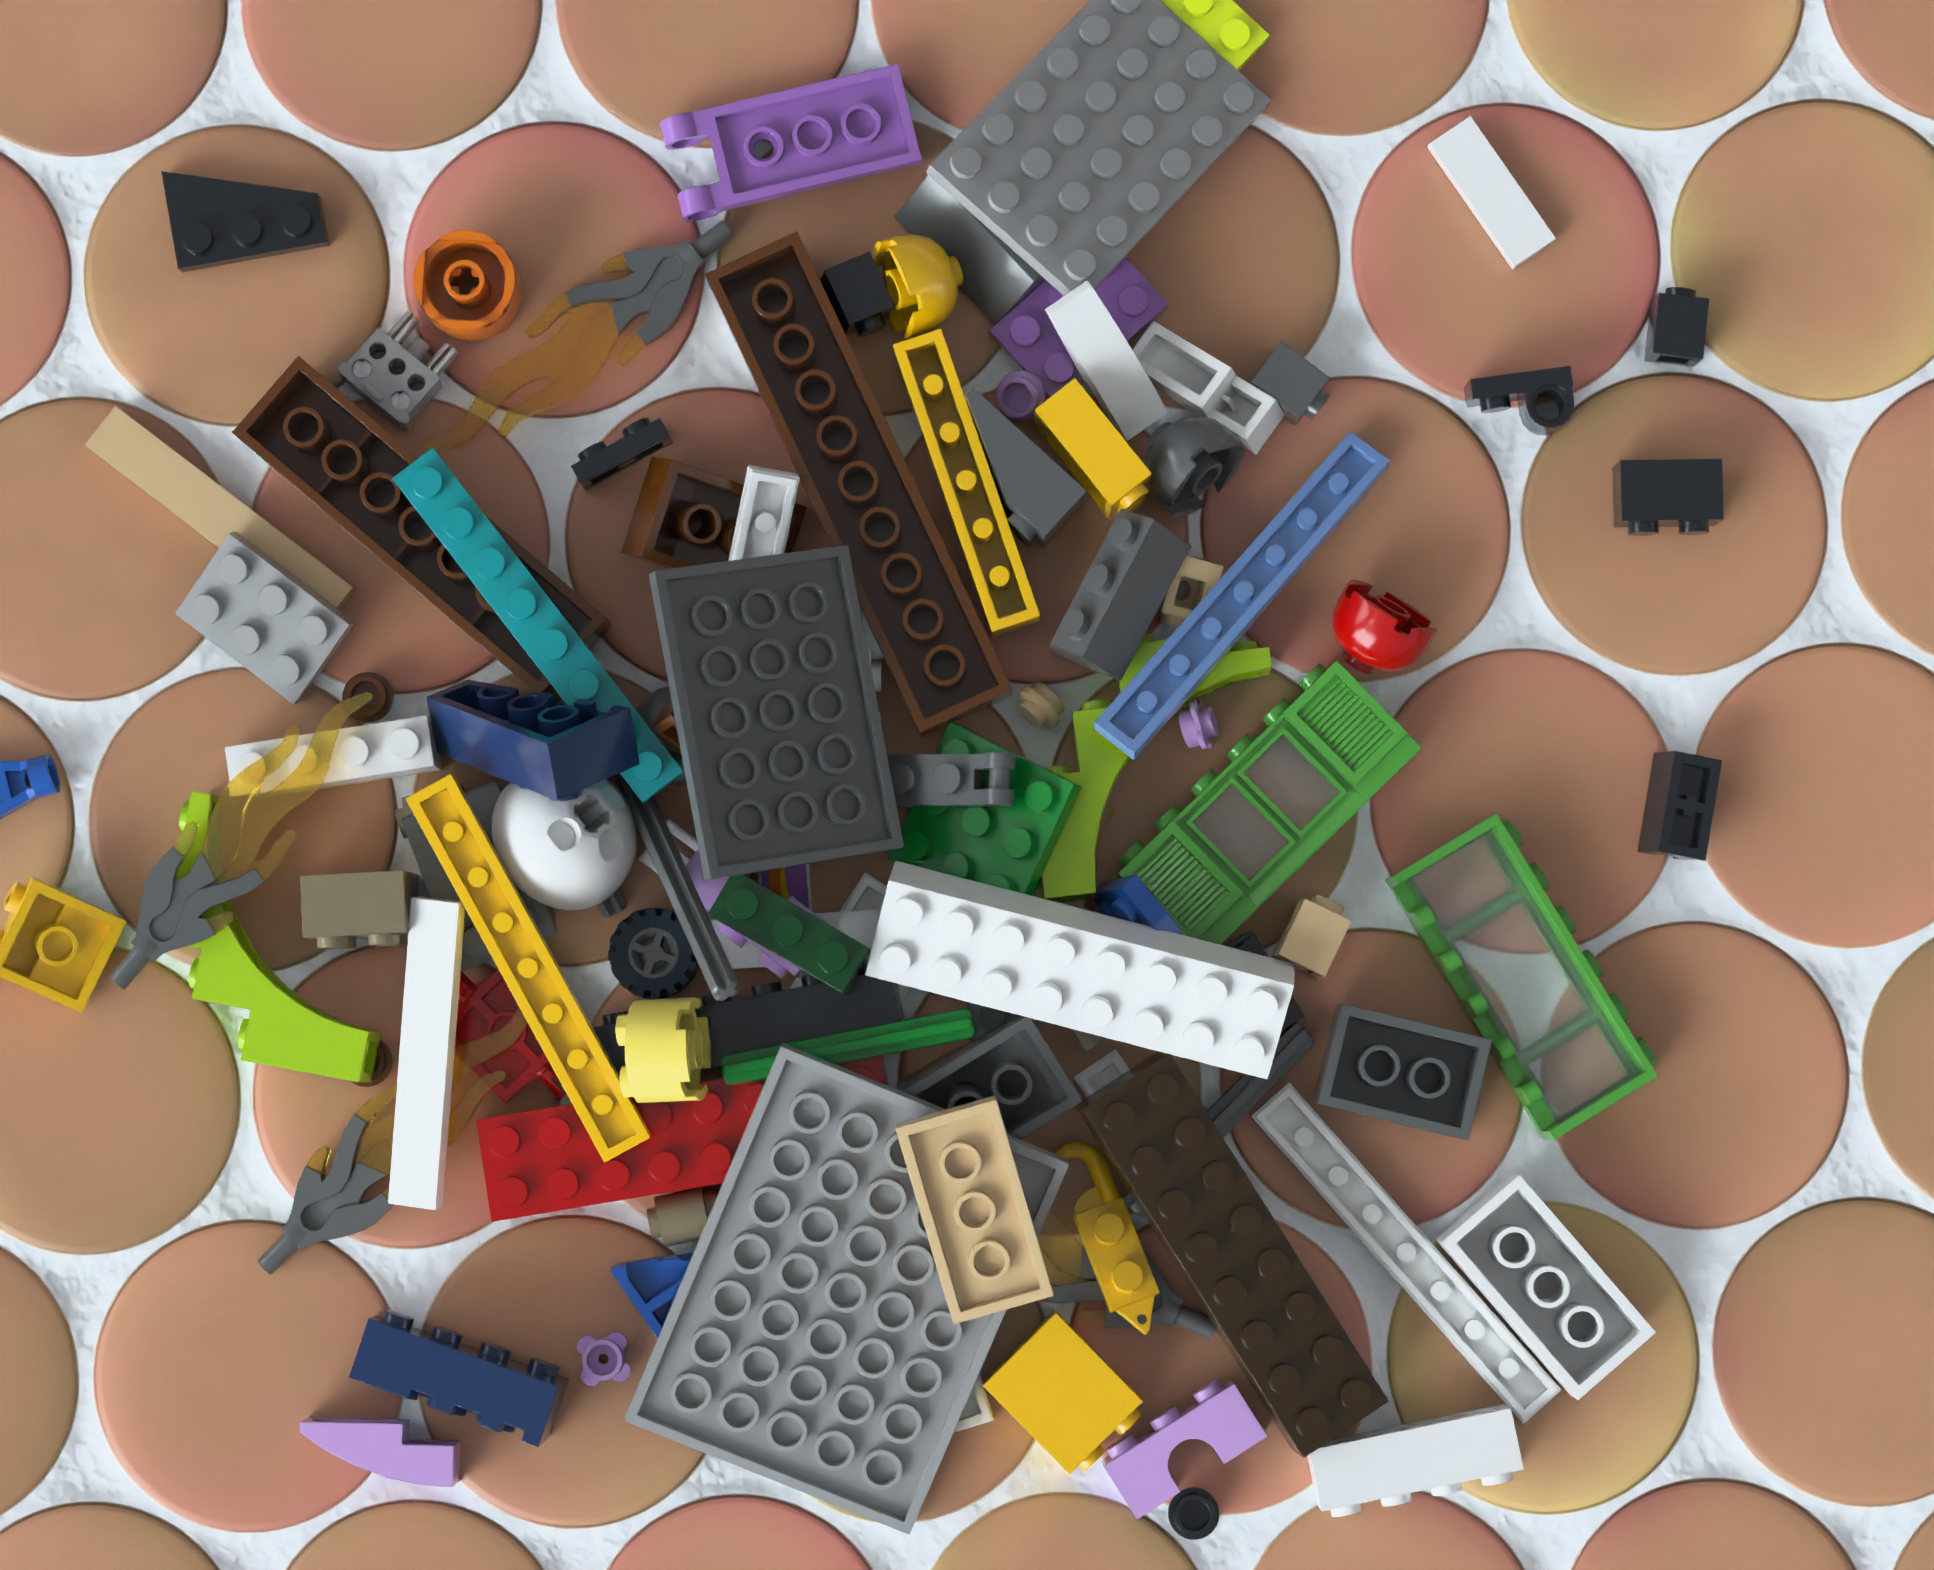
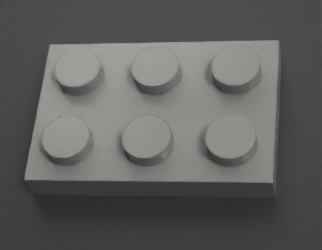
M238 532L228 534L175 612L177 616L294 705L302 701L356 623Z

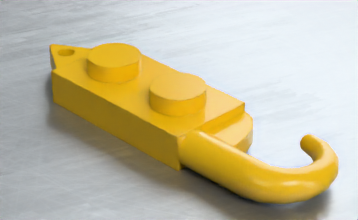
M1081 1142L1065 1144L1057 1149L1054 1154L1067 1159L1077 1158L1086 1163L1095 1187L1086 1191L1077 1200L1073 1208V1219L1109 1312L1113 1313L1116 1311L1146 1335L1150 1329L1154 1297L1158 1296L1160 1292L1123 1197H1120L1108 1163L1099 1150L1090 1144ZM1137 1317H1145L1146 1323L1140 1324L1137 1321Z

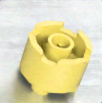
M699 998L634 1000L629 1007L628 1014L617 1016L615 1026L617 1043L619 1046H625L626 1066L621 1067L619 1077L620 1090L623 1097H634L637 1103L699 1101L704 1099L708 1087L706 1085H699L701 1069L711 1068V1040L707 1017L696 1016L695 1009H699L701 1005Z

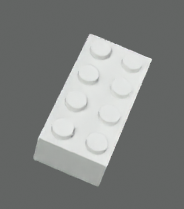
M1510 1173L1435 1239L1564 1390L1577 1400L1582 1398L1656 1333L1520 1174Z

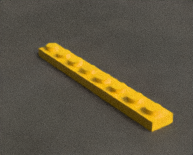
M449 774L406 798L408 805L604 1163L652 1137L631 1097H623L616 1069L455 775Z

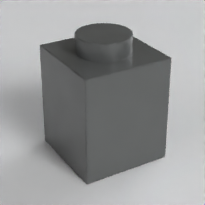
M1282 341L1250 383L1276 399L1285 414L1284 417L1294 425H1297L1304 414L1312 420L1330 397L1329 394L1323 391L1330 377Z

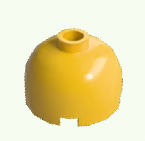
M915 234L898 235L878 241L875 244L872 257L877 267L882 266L884 283L895 304L888 317L893 329L896 332L906 330L903 338L908 339L939 327L953 313L958 298V286L963 283V274L958 260L954 256L948 257L942 246L933 239Z

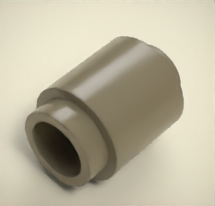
M703 1187L654 1197L655 1207L646 1209L652 1239L662 1237L665 1247L699 1240L718 1195L716 1189L704 1191Z

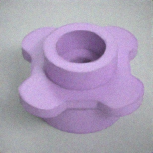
M1201 699L1197 701L1191 700L1190 707L1179 710V723L1183 738L1189 748L1201 746L1202 749L1214 748L1213 737L1219 735V727L1214 710L1211 706L1205 708Z
M614 1331L608 1337L596 1339L586 1335L578 1341L577 1351L582 1355L583 1366L580 1377L586 1385L595 1386L599 1381L609 1379L623 1382L629 1377L631 1367L625 1362L624 1355L627 1339L622 1333ZM601 1354L608 1356L609 1360L607 1363L603 1364L599 1361Z

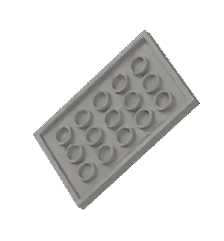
M1090 0L934 159L926 173L1063 296L1085 281H1088L1095 290L1267 108L1271 99L1160 0Z

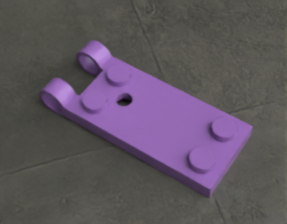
M898 64L695 112L681 113L665 118L660 122L666 149L687 148L710 138L720 182L692 187L678 193L677 197L684 221L703 220L718 215L722 211L922 164ZM761 141L771 143L774 147L772 155L768 158L758 157L754 152L757 143Z

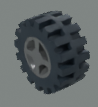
M646 908L635 911L617 925L616 931L611 936L608 960L611 964L612 973L626 990L637 996L649 999L670 997L685 989L697 974L699 964L679 919L673 911L663 908Z

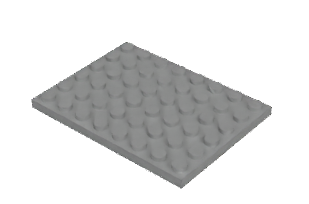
M781 1043L629 1404L624 1421L910 1535L1006 1310L953 1325L896 1133L895 1124L946 1109ZM1008 1135L1038 1238L1068 1169L1069 1159Z

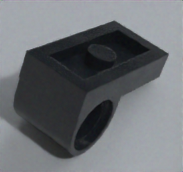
M1570 366L1470 379L1464 387L1466 406H1480L1481 413L1508 410L1511 408V401H1518L1519 415L1523 425L1536 435L1547 436L1555 433L1570 419L1574 411L1573 380ZM1549 397L1553 399L1559 409L1558 417L1552 420L1540 417L1535 409L1536 398Z

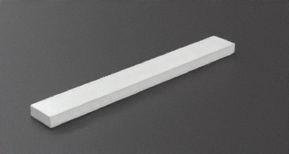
M1289 1082L1251 1115V1118L1499 1398L1511 1408V1411L1523 1424L1561 1391V1388Z

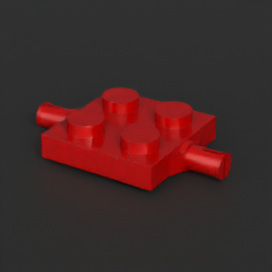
M499 969L490 977L475 984L461 971L455 1053L505 1104L509 1103L526 1085L539 1079L558 1097L559 1101L563 1099L567 1093L554 1081L555 1078L562 1086Z

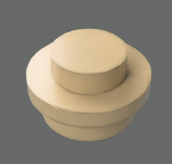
M1036 682L1031 688L1023 687L1018 692V699L1021 703L1018 710L1029 724L1035 728L1044 726L1054 729L1060 723L1059 716L1065 711V707L1060 698L1043 683Z

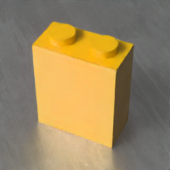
M1056 1310L983 1381V1387L1069 1474L1077 1467L1083 1472L1088 1470L1105 1452V1449L1100 1444L1114 1430L1120 1436L1124 1434L1142 1415L1137 1409L1143 1402L1138 1393Z

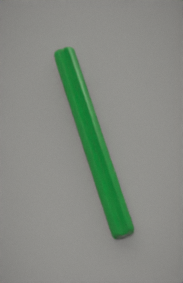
M963 1008L785 1044L837 1065L971 1039L974 1036V1024L969 1009ZM781 1044L722 1056L721 1070L726 1084L734 1085L767 1078Z

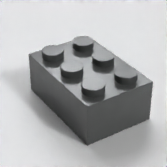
M1343 1003L1336 1004L1313 1103L1454 1138L1469 1140L1492 1040Z

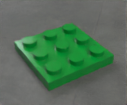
M949 722L935 754H985L991 752L1016 754L1015 770L1010 771V789L1015 790L1014 806L911 807L901 828L904 847L891 850L887 859L893 863L899 861L1033 896L1082 786L958 723ZM983 771L982 789H989V771Z

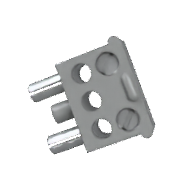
M406 311L387 334L378 327L347 363L342 362L338 365L342 381L403 432H410L413 429L412 422L443 388L439 376L458 355L455 347H452L449 343H444L427 364L424 365L420 360L431 347L423 339L417 336L407 349L401 346L403 341L420 323L418 317L410 311ZM382 351L386 353L381 359L373 358L377 352ZM398 367L405 368V371L400 375L392 374L393 370ZM414 384H424V387L419 391L411 390Z

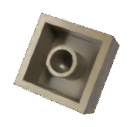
M404 870L300 876L302 938L317 940V948H326V950L357 948L356 939L368 938L370 946H406L409 932L411 898L419 897L418 875Z

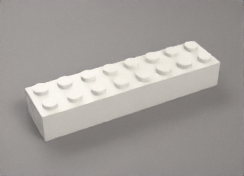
M895 861L888 881L865 975L1268 1080L1294 988L1295 964L1169 931L1155 930L1150 926Z

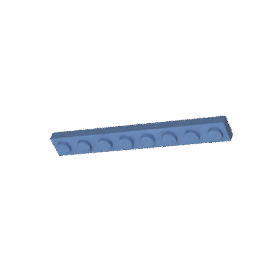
M1350 431L1094 722V730L1135 760L1387 471L1390 460Z

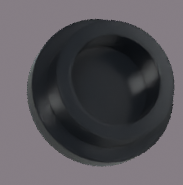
M1189 1487L1181 1490L1170 1501L1168 1519L1174 1531L1180 1536L1191 1540L1202 1539L1211 1534L1216 1528L1219 1521V1507L1209 1492L1201 1488Z

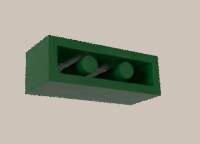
M744 874L729 877L708 912V915L845 996L871 953L867 946Z

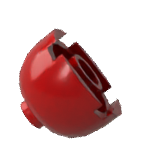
M1354 579L1348 581L1337 601L1332 621V628L1337 643L1348 652L1344 660L1350 666L1365 674H1371L1374 668L1385 672L1399 671L1416 662L1428 648L1437 633L1436 628H1428L1431 621L1414 607L1389 592H1386L1384 597L1372 596L1368 593L1373 585Z

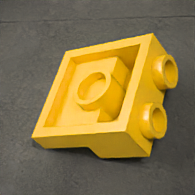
M29 875L25 884L17 881L13 884L4 902L3 909L9 911L10 914L2 931L0 930V977L82 1013L127 921L79 899L76 895Z

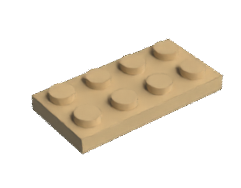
M996 1095L895 1124L896 1133L953 1325L1054 1296Z

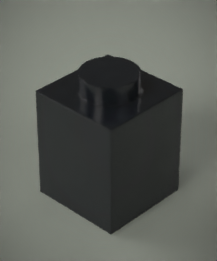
M870 251L823 271L820 281L846 336L858 332L859 337H866L887 325L885 320L890 316L895 304Z
M1683 287L1666 288L1665 293H1658L1650 302L1644 361L1690 367L1697 365L1704 355L1709 298L1696 297L1695 290Z

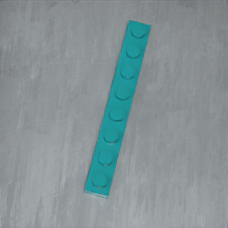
M432 447L394 476L392 479L567 705L574 706L573 702L578 699L596 701L597 711L607 713L615 705L631 708L639 765L620 774L642 803L647 802L684 773L682 768L654 732L650 730L651 728Z

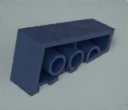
M473 680L463 681L427 696L437 753L457 760L460 764L482 770L490 776L499 777L514 783L522 789H529L546 796L552 801L562 802L574 799L579 795V791L639 765L630 707L615 705L607 713L597 711L596 701L578 699L573 702L574 706L556 704L555 694L539 692L537 694L519 696L518 688Z
M385 1310L383 1317L375 1315L368 1318L349 1378L410 1400H417L419 1395L428 1398L427 1405L450 1415L466 1416L468 1411L477 1414L476 1421L480 1423V1426L496 1432H515L516 1428L524 1430L522 1441L537 1447L550 1437L569 1380L567 1377L558 1375L560 1369L558 1365L537 1358H531L529 1365L509 1359L511 1350L482 1342L479 1349L461 1343L463 1337L461 1333L439 1326H434L432 1333L412 1327L414 1318L391 1310Z

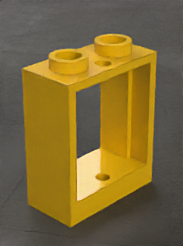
M1076 378L1035 409L1033 426L1108 519L1115 513L1120 512L1121 508L1133 512L1147 499L1145 497L1149 492L1147 483L1150 481L1152 473Z

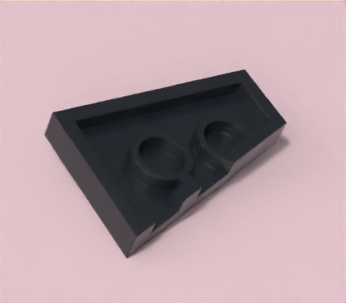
M161 171L177 266L181 272L329 246L322 201L318 193Z

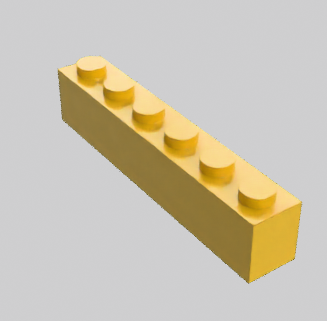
M941 328L893 344L894 357L991 638L1038 623L1040 621V613Z

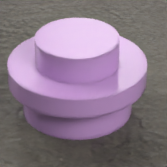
M1025 370L1011 372L998 384L996 391L998 407L1005 416L1012 420H1030L1034 418L1035 409L1046 401L1045 386L1040 378L1032 372Z

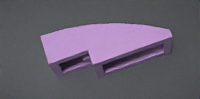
M308 1417L300 1421L299 1432L325 1451L356 1467L386 1478L418 1485L453 1487L459 1482L460 1441L410 1440V1419Z

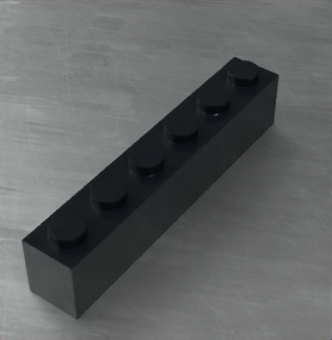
M864 964L846 996L811 975L801 977L802 987L783 990L781 981L751 987L752 997L733 1000V997H728L724 1001H718L713 998L712 994L701 996L703 1006L695 1009L697 1017H707L711 1040V1068L721 1066V1057L726 1054L904 1020L898 984L866 976L868 964ZM628 1011L603 1015L604 1025L593 1027L619 1077L621 1067L626 1066L625 1046L618 1045L615 1026L617 1016L628 1014Z

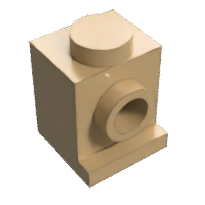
M1187 555L1158 609L1161 612L1159 621L1179 627L1220 580L1224 566ZM1183 581L1185 591L1181 597L1175 598L1179 583Z

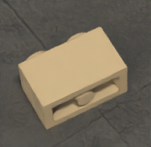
M1320 895L1312 896L1311 900L1305 898L1298 901L1271 957L1295 964V969L1316 979L1326 977L1352 920L1341 916L1345 907Z

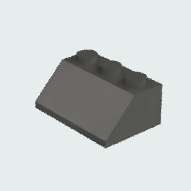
M929 175L895 215L896 220L909 234L933 239L942 246L948 257L954 256L958 260L963 274V283L959 286L960 289L994 325L1046 280Z
M1121 508L1070 607L1061 620L1060 626L1050 643V652L1121 681L1191 545L1154 519Z

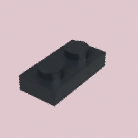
M648 417L642 418L622 430L624 437L609 446H606L604 441L581 451L577 455L580 461L571 467L585 491L673 444L661 419L658 418L650 422Z

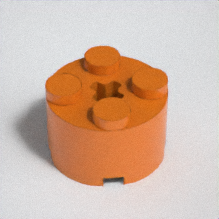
M474 230L448 232L439 237V240L434 242L427 250H424L415 266L413 276L414 291L422 309L438 329L453 338L465 341H478L501 334L507 330L517 314L522 297L519 273L504 248L484 233ZM468 277H473L478 287L471 288L470 294L463 295L458 286L466 285Z

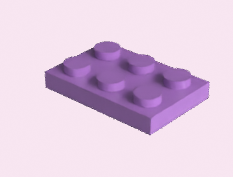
M1126 257L1095 289V292L1128 343L1168 307L1167 301ZM1045 280L991 328L989 334L1022 370L1032 372L1040 378L1045 386L1046 396L1050 398L1074 378H1076L1080 385L1085 381L1079 374L1045 311L1047 307L1063 297L1055 287Z

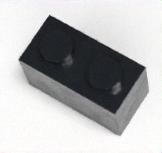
M1722 459L1620 460L1612 468L1614 527H1628V535L1659 534V527L1677 526L1681 535L1709 533V526H1715L1724 519Z

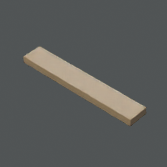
M117 406L113 407L85 443V446L218 548H220L229 533L238 532L339 610L355 591L353 586Z

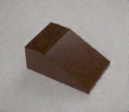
M651 457L621 553L668 569L728 561L744 485L672 459ZM797 503L794 504L784 553L793 552L807 507Z

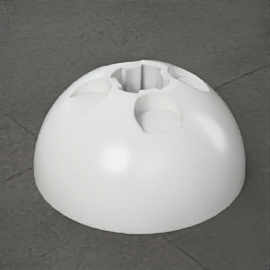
M608 779L579 791V795L576 798L562 802L552 801L546 796L529 789H522L510 782L498 797L492 816L494 848L511 880L528 896L547 906L563 910H581L596 906L608 899L622 885L632 867L637 847L636 823L627 800Z

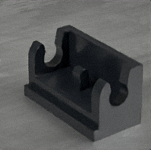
M1678 751L1654 753L1637 852L1651 855L1673 856V859L1706 861L1722 760Z

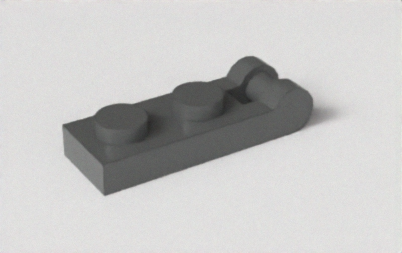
M1001 752L985 754H887L897 807L1014 806L1015 790L1010 789V771L1015 770L1016 754ZM983 771H989V789H982Z

